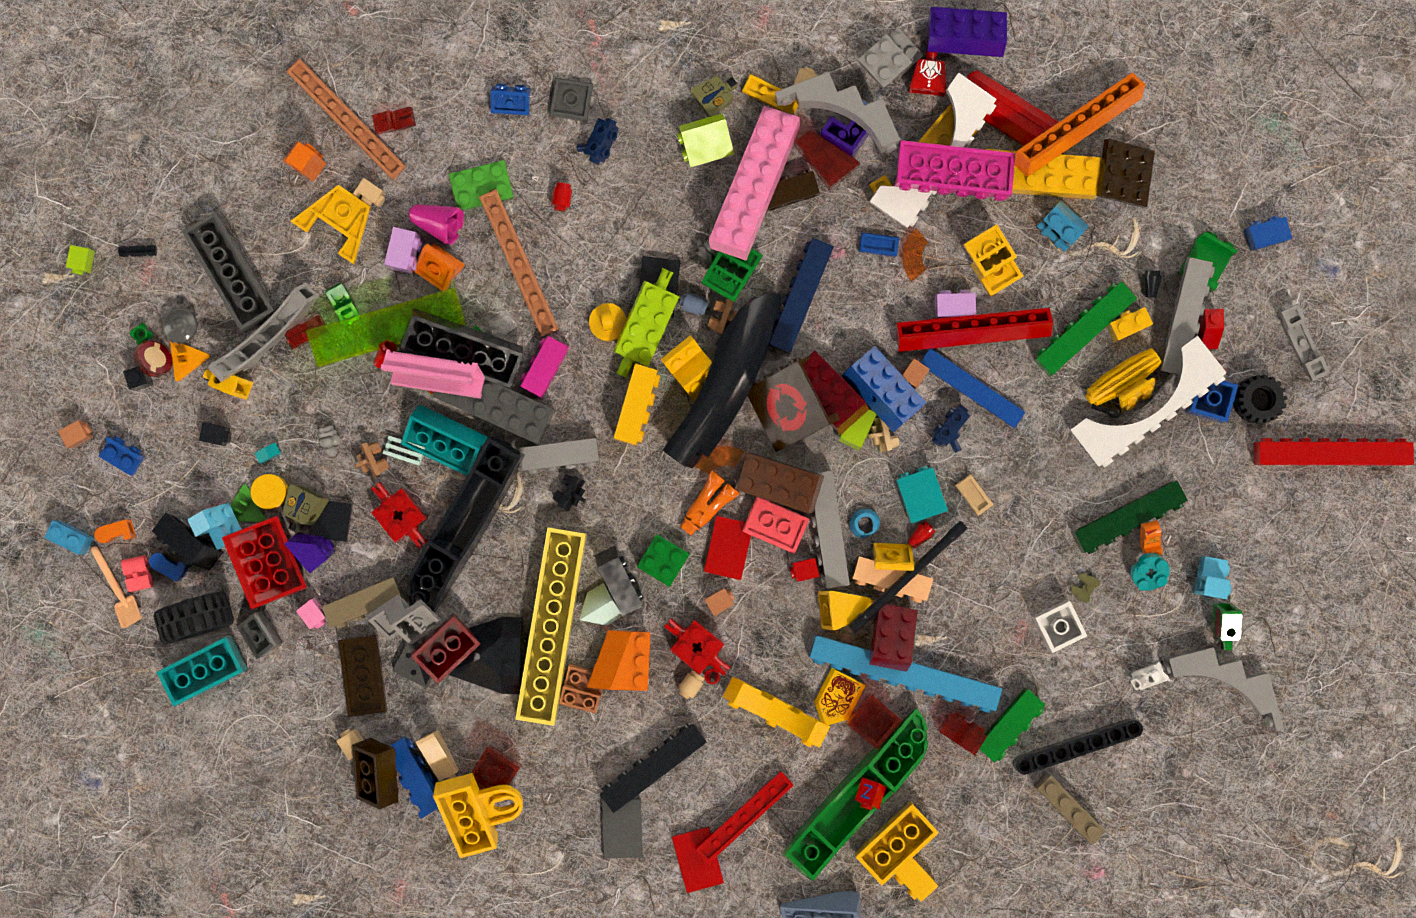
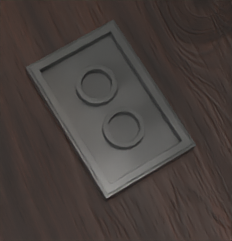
M633 798L615 813L602 800L604 859L643 857L641 798Z

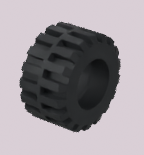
M1257 375L1242 381L1237 388L1234 398L1236 403H1233V406L1238 408L1236 413L1238 415L1241 414V419L1248 420V423L1262 424L1276 420L1277 416L1282 415V409L1286 408L1287 405L1284 403V400H1287V396L1283 394L1286 390L1280 387L1282 383L1280 381L1276 382V378L1268 377V375ZM1257 388L1262 389L1268 396V405L1263 411L1256 409L1251 401L1252 393Z

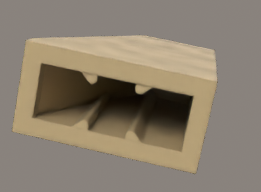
M439 729L416 741L418 748L439 781L456 777L455 773L459 769Z

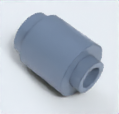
M687 292L686 295H682L679 305L682 306L683 311L699 316L700 314L705 315L709 301L705 300V297Z

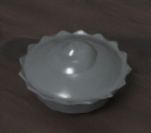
M181 307L177 309L172 308L171 311L166 312V316L162 318L163 323L161 324L162 333L166 336V339L178 344L187 343L193 339L199 326L194 313L190 312L187 308L183 309Z

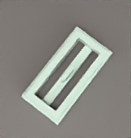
M388 436L383 454L420 466L423 458L422 454L392 445V441L401 443L402 440ZM413 444L421 449H425V447ZM392 448L416 456L418 460L391 453L389 449Z

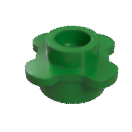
M140 323L139 326L130 331V336L136 340L137 345L142 346L145 341L153 338V333L149 332L145 323Z

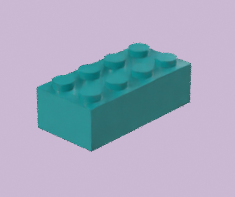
M227 636L156 673L173 707L234 678L247 671L248 668L232 636Z

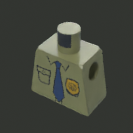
M715 76L690 89V94L707 117L721 114L733 102L734 97L730 91L735 89L738 84L732 76L725 82H722L719 76Z
M290 484L283 509V514L292 519L288 529L299 533L302 524L314 525L329 499L302 485Z

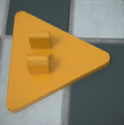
M170 341L175 381L179 382L210 358V355L182 343L178 344Z

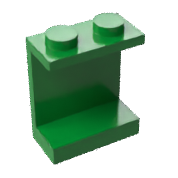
M1204 231L1198 236L1187 257L1213 262L1212 266L1215 267L1212 278H1209L1207 284L1210 286L1209 292H1213L1218 287L1219 283L1217 281L1230 258L1238 250L1234 248L1232 243L1228 241L1222 242L1217 239L1216 234ZM1186 259L1177 273L1180 276L1183 274Z

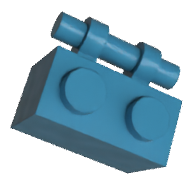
M1061 200L1043 219L1048 226L1042 221L1036 226L1042 231L1041 234L1044 237L1047 236L1054 242L1053 245L1057 249L1060 248L1064 252L1070 247L1064 241L1066 240L1072 245L1089 227ZM1052 229H1054L1061 237H1059L1058 235H1056V234L1052 231Z

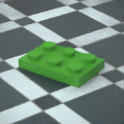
M504 160L449 174L456 206L462 211L483 206L479 196L497 189L502 201L514 198Z

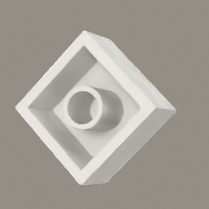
M1065 600L1032 616L1048 652L1054 653L1087 637L1070 601Z

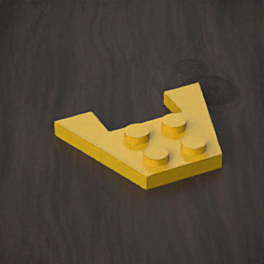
M337 185L292 219L291 222L308 233L317 218H320L341 232L348 239L338 254L355 265L371 207L340 185Z

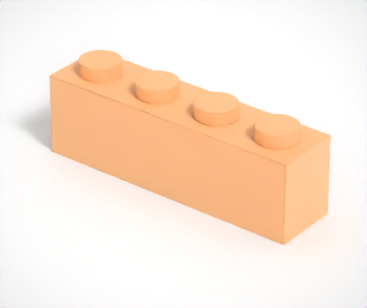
M858 556L852 578L856 579V584L866 586L869 583L874 585L873 589L884 592L885 588L888 589L906 570L875 569L873 560ZM917 574L895 596L903 598L905 594L911 596L910 600L915 602L927 601L933 578Z

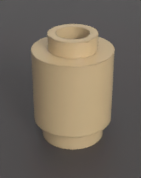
M692 669L678 686L680 689L679 694L686 699L690 697L694 699L704 684L705 678Z

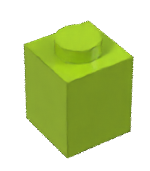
M70 245L66 268L71 269V273L83 276L84 272L91 274L95 251L89 248Z

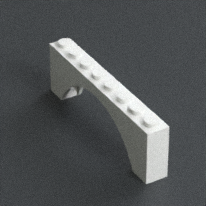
M958 73L946 89L954 114V131L950 146L968 147L974 139L972 136L974 131H979L984 125L985 121L983 118L985 115H990L995 109L996 105L994 102L996 98ZM880 186L869 203L905 228H908L909 225L914 226L919 218L916 215L920 209L922 211L925 210L930 203L927 199L931 193L935 195L937 191L922 193L918 192V189L903 191L899 187Z
M1198 336L1181 348L1183 367L1180 382L1173 396L1158 412L1137 423L1121 426L1099 424L1086 418L1071 429L1072 433L1099 467L1103 465L1105 468L1114 461L1112 457L1117 454L1121 456L1130 450L1128 446L1133 442L1138 444L1145 439L1144 434L1149 430L1153 433L1160 428L1161 425L1159 423L1164 419L1167 421L1171 420L1177 415L1176 410L1181 407L1186 409L1193 403L1191 399L1197 395L1199 398L1209 392L1208 387L1213 383L1217 386L1225 380L1224 375H1226V371Z

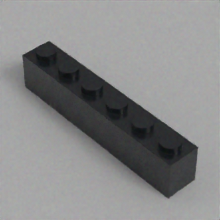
M685 724L679 729V735L675 738L673 735L663 741L665 744L660 749L655 747L648 753L650 757L644 761L641 758L632 765L634 767L633 770L629 773L625 770L617 776V782L613 785L609 782L601 788L603 792L600 796L613 813L707 743L694 724Z

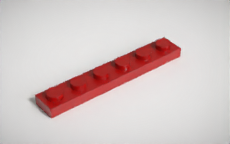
M780 770L695 848L696 852L709 864L794 786L792 782Z

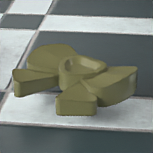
M1086 573L1078 575V578L1085 583L1082 589L1071 586V592L1073 595L1076 594L1080 601L1088 603L1092 591L1100 585V582L1095 577L1087 576Z

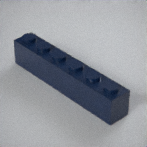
M812 238L811 242L807 241L803 250L806 256L804 260H799L796 268L799 271L797 278L792 277L789 285L792 288L790 295L785 294L781 304L785 307L782 313L778 312L776 319L777 327L775 331L773 330L769 344L770 347L788 354L791 353L834 246Z

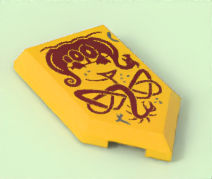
M831 668L814 700L820 721L829 726L848 720L866 685Z

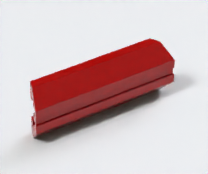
M976 70L968 75V80L996 98L994 102L996 105L995 109L990 115L986 114L983 120L1020 145L1025 146L1059 123L980 71Z

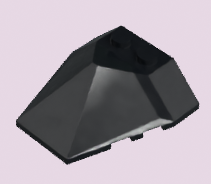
M501 617L470 627L469 630L481 644L448 675L501 694H520L523 617Z

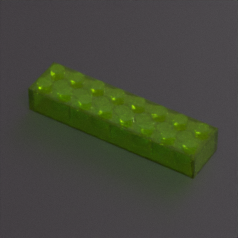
M457 287L306 330L317 368L377 351L379 344L385 340L392 341L396 345L400 344L413 308L461 325H466L467 319Z

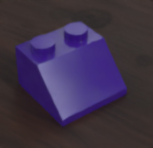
M296 533L285 543L286 547L309 573L313 572L336 551L334 544L323 536Z

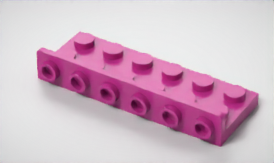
M901 140L899 143L897 177L894 187H899L903 191L918 189V192L922 193L937 191V194L940 195L956 193V196L959 197L975 195L977 199L993 197L996 201H1005L1012 195L1015 153Z

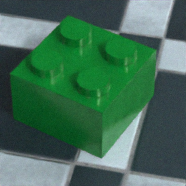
M656 534L637 568L670 587L690 553Z

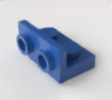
M496 84L491 89V113L529 115L531 88H526L525 85L507 87V84Z
M107 436L105 439L107 443L98 457L128 475L134 476L145 456L140 454L141 450L132 445L128 447L124 444L125 441L118 436Z

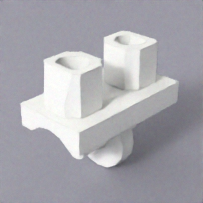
M1160 662L1131 673L1133 677L1131 684L1136 691L1149 688L1169 679L1168 675L1163 672Z

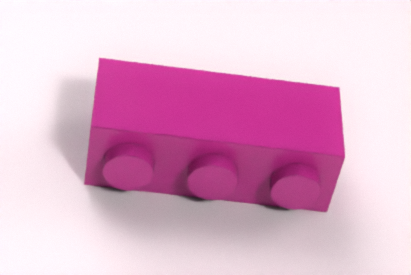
M550 336L541 340L538 346L540 349L538 355L532 357L529 363L531 366L528 373L524 372L520 380L522 388L541 398L544 397L569 350L568 346Z

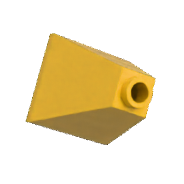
M818 591L822 629L837 630L848 625L854 618L866 610L874 600L869 597L836 591Z

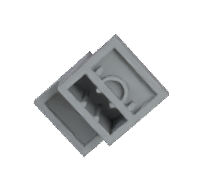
M898 27L889 36L886 34L858 59V63L884 89L893 80L896 82L917 63L918 59L923 58L924 54Z
M399 594L366 615L368 621L388 640L399 634L410 645L442 625L441 619L421 599L410 606Z

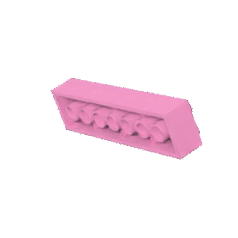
M767 106L763 107L710 235V249L747 260L800 130V117Z

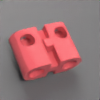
M146 555L121 561L123 575L126 577V587L129 592L153 587V578L151 572H149L150 566Z

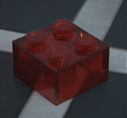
M870 693L846 723L874 748L878 749L902 719Z
M489 745L471 773H473L478 787L483 790L498 785H510L522 764L494 746Z

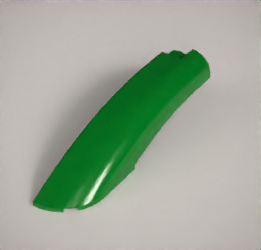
M916 708L895 726L840 782L792 837L793 840L781 853L793 864V867L808 879L814 881L841 847L877 810L873 807L872 810L860 807L861 803L855 801L862 778L878 782L886 787L881 802L882 805L899 789L924 758L929 742L927 741L928 728L923 716Z

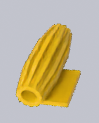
M1150 348L1124 360L1104 373L1086 390L1087 394L1085 397L1091 405L1094 403L1097 406L1119 396L1121 412L1125 410L1130 411L1137 405L1138 401L1142 399L1145 401L1153 395L1155 379L1146 380L1145 378L1162 364L1159 356Z

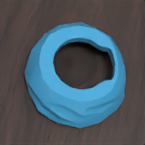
M859 509L850 517V531L862 539L869 537L879 530L880 517L871 509ZM862 517H869L873 521V530L871 532L864 533L860 530L858 522Z

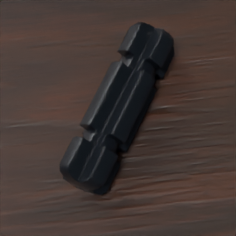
M145 245L120 246L118 254L121 257L156 256L157 247L155 245H147V247Z

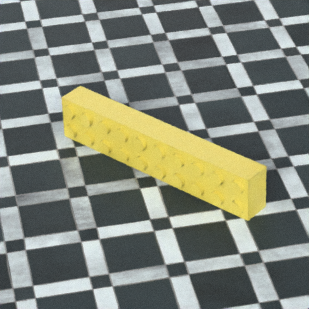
M547 527L515 720L552 726L556 724L587 538L586 533Z

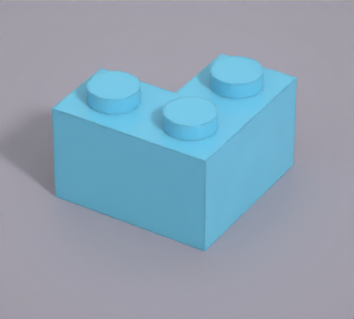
M229 502L202 510L187 519L195 537L209 533L217 550L225 547L222 537L241 530Z
M1200 556L1194 594L1227 599L1232 589L1230 580L1225 579L1230 570L1228 561Z

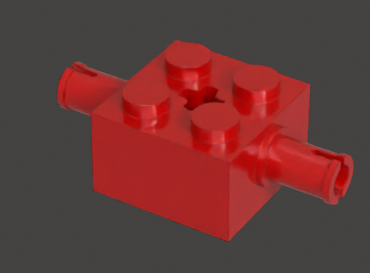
M381 482L373 486L371 490L380 499L381 505L371 513L395 543H399L402 539L409 536L418 550L423 545H426L427 540L418 528L428 520V517L406 489L401 488L394 495H390ZM397 512H403V519L396 518L398 516Z
M670 618L668 622L674 627L666 623L664 628L677 637V641L670 648V651L699 675L707 665H711L724 676L726 671L723 668L728 671L731 667L718 657V652L724 646V643L695 619L688 628L684 629L673 618ZM700 642L702 650L694 651V646L692 644H698Z

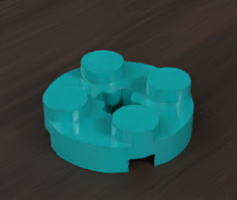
M1144 554L1138 558L1139 561L1136 565H1132L1130 577L1140 590L1150 591L1164 587L1167 584L1170 568L1165 559L1158 554ZM1149 569H1152V570H1153V573H1152V574H1150V575L1146 574V573L1149 572Z

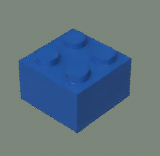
M1222 381L1217 386L1213 383L1208 387L1209 392L1200 398L1197 395L1191 399L1193 403L1186 408L1185 413L1219 423L1228 422L1238 385Z

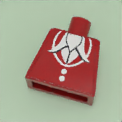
M926 50L925 59L917 60L908 93L945 96L947 89L945 62L936 61L937 52H927Z

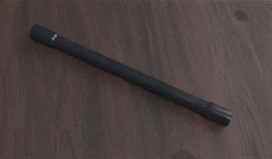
M962 521L955 524L938 543L914 564V571L907 570L866 610L848 624V627L856 634L873 615L953 541L958 539L968 529Z

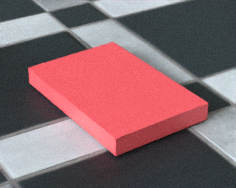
M756 496L742 532L795 554L809 518Z

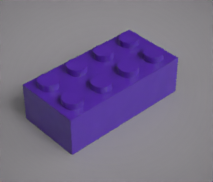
M930 7L927 25V52L992 57L1004 56L1007 45V12Z

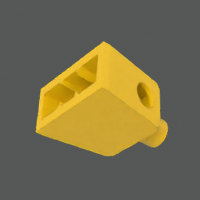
M206 369L203 374V379L209 381L208 386L247 400L254 383L236 375L221 382L209 369Z

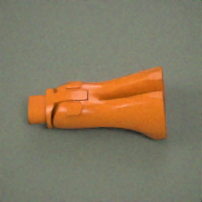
M713 470L710 472L701 493L690 506L686 516H684L685 520L680 525L691 536L696 530L699 531L700 528L706 525L723 506L741 494L727 482L710 504H707L714 493L726 481Z

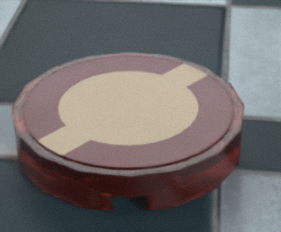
M144 341L134 352L136 364L138 363L139 369L148 376L161 377L171 370L173 365L171 353L163 344L157 341Z

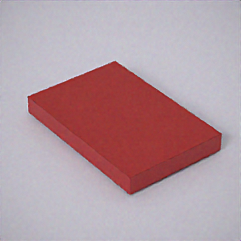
M716 516L704 572L738 580L742 579L751 535L742 532L745 522Z
M709 826L672 836L687 893L724 883L718 858L716 857L707 864L695 850L711 834Z

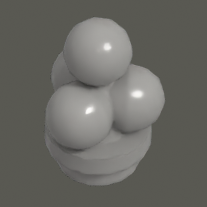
M706 241L703 247L698 248L699 251L696 254L704 264H707L716 258L719 251L710 249L709 241Z
M333 425L318 428L319 433L317 435L320 438V446L326 448V454L329 457H334L337 455V448L335 446L340 443V437L336 434V429H334Z

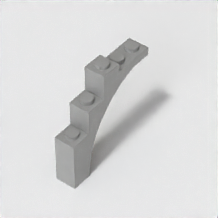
M306 282L294 288L282 305L262 326L228 354L211 363L208 369L222 382L241 370L244 372L255 366L265 351L276 346L289 329L300 324L319 297L318 294Z

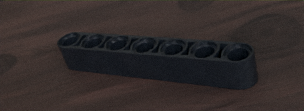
M1128 718L1021 754L1013 760V767L1020 774L1027 775L1139 737L1143 732V726L1139 721ZM1135 723L1136 730L1130 733L1128 730L1129 725ZM1117 729L1118 736L1115 739H1111V731ZM1099 735L1100 742L1097 745H1093L1092 738ZM1080 741L1082 748L1079 751H1075L1074 744ZM1058 748H1063L1064 750L1061 757H1056L1055 755ZM1040 754H1045V761L1039 764L1037 757ZM1026 760L1027 767L1023 770L1019 769L1020 761Z

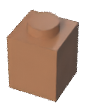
M912 359L902 376L916 389L930 369L916 359Z
M77 420L58 430L66 448L73 449L93 438L91 426L81 420Z
M722 588L704 600L712 614L716 616L733 606L734 603L732 601L735 598L730 589L726 591L725 588Z

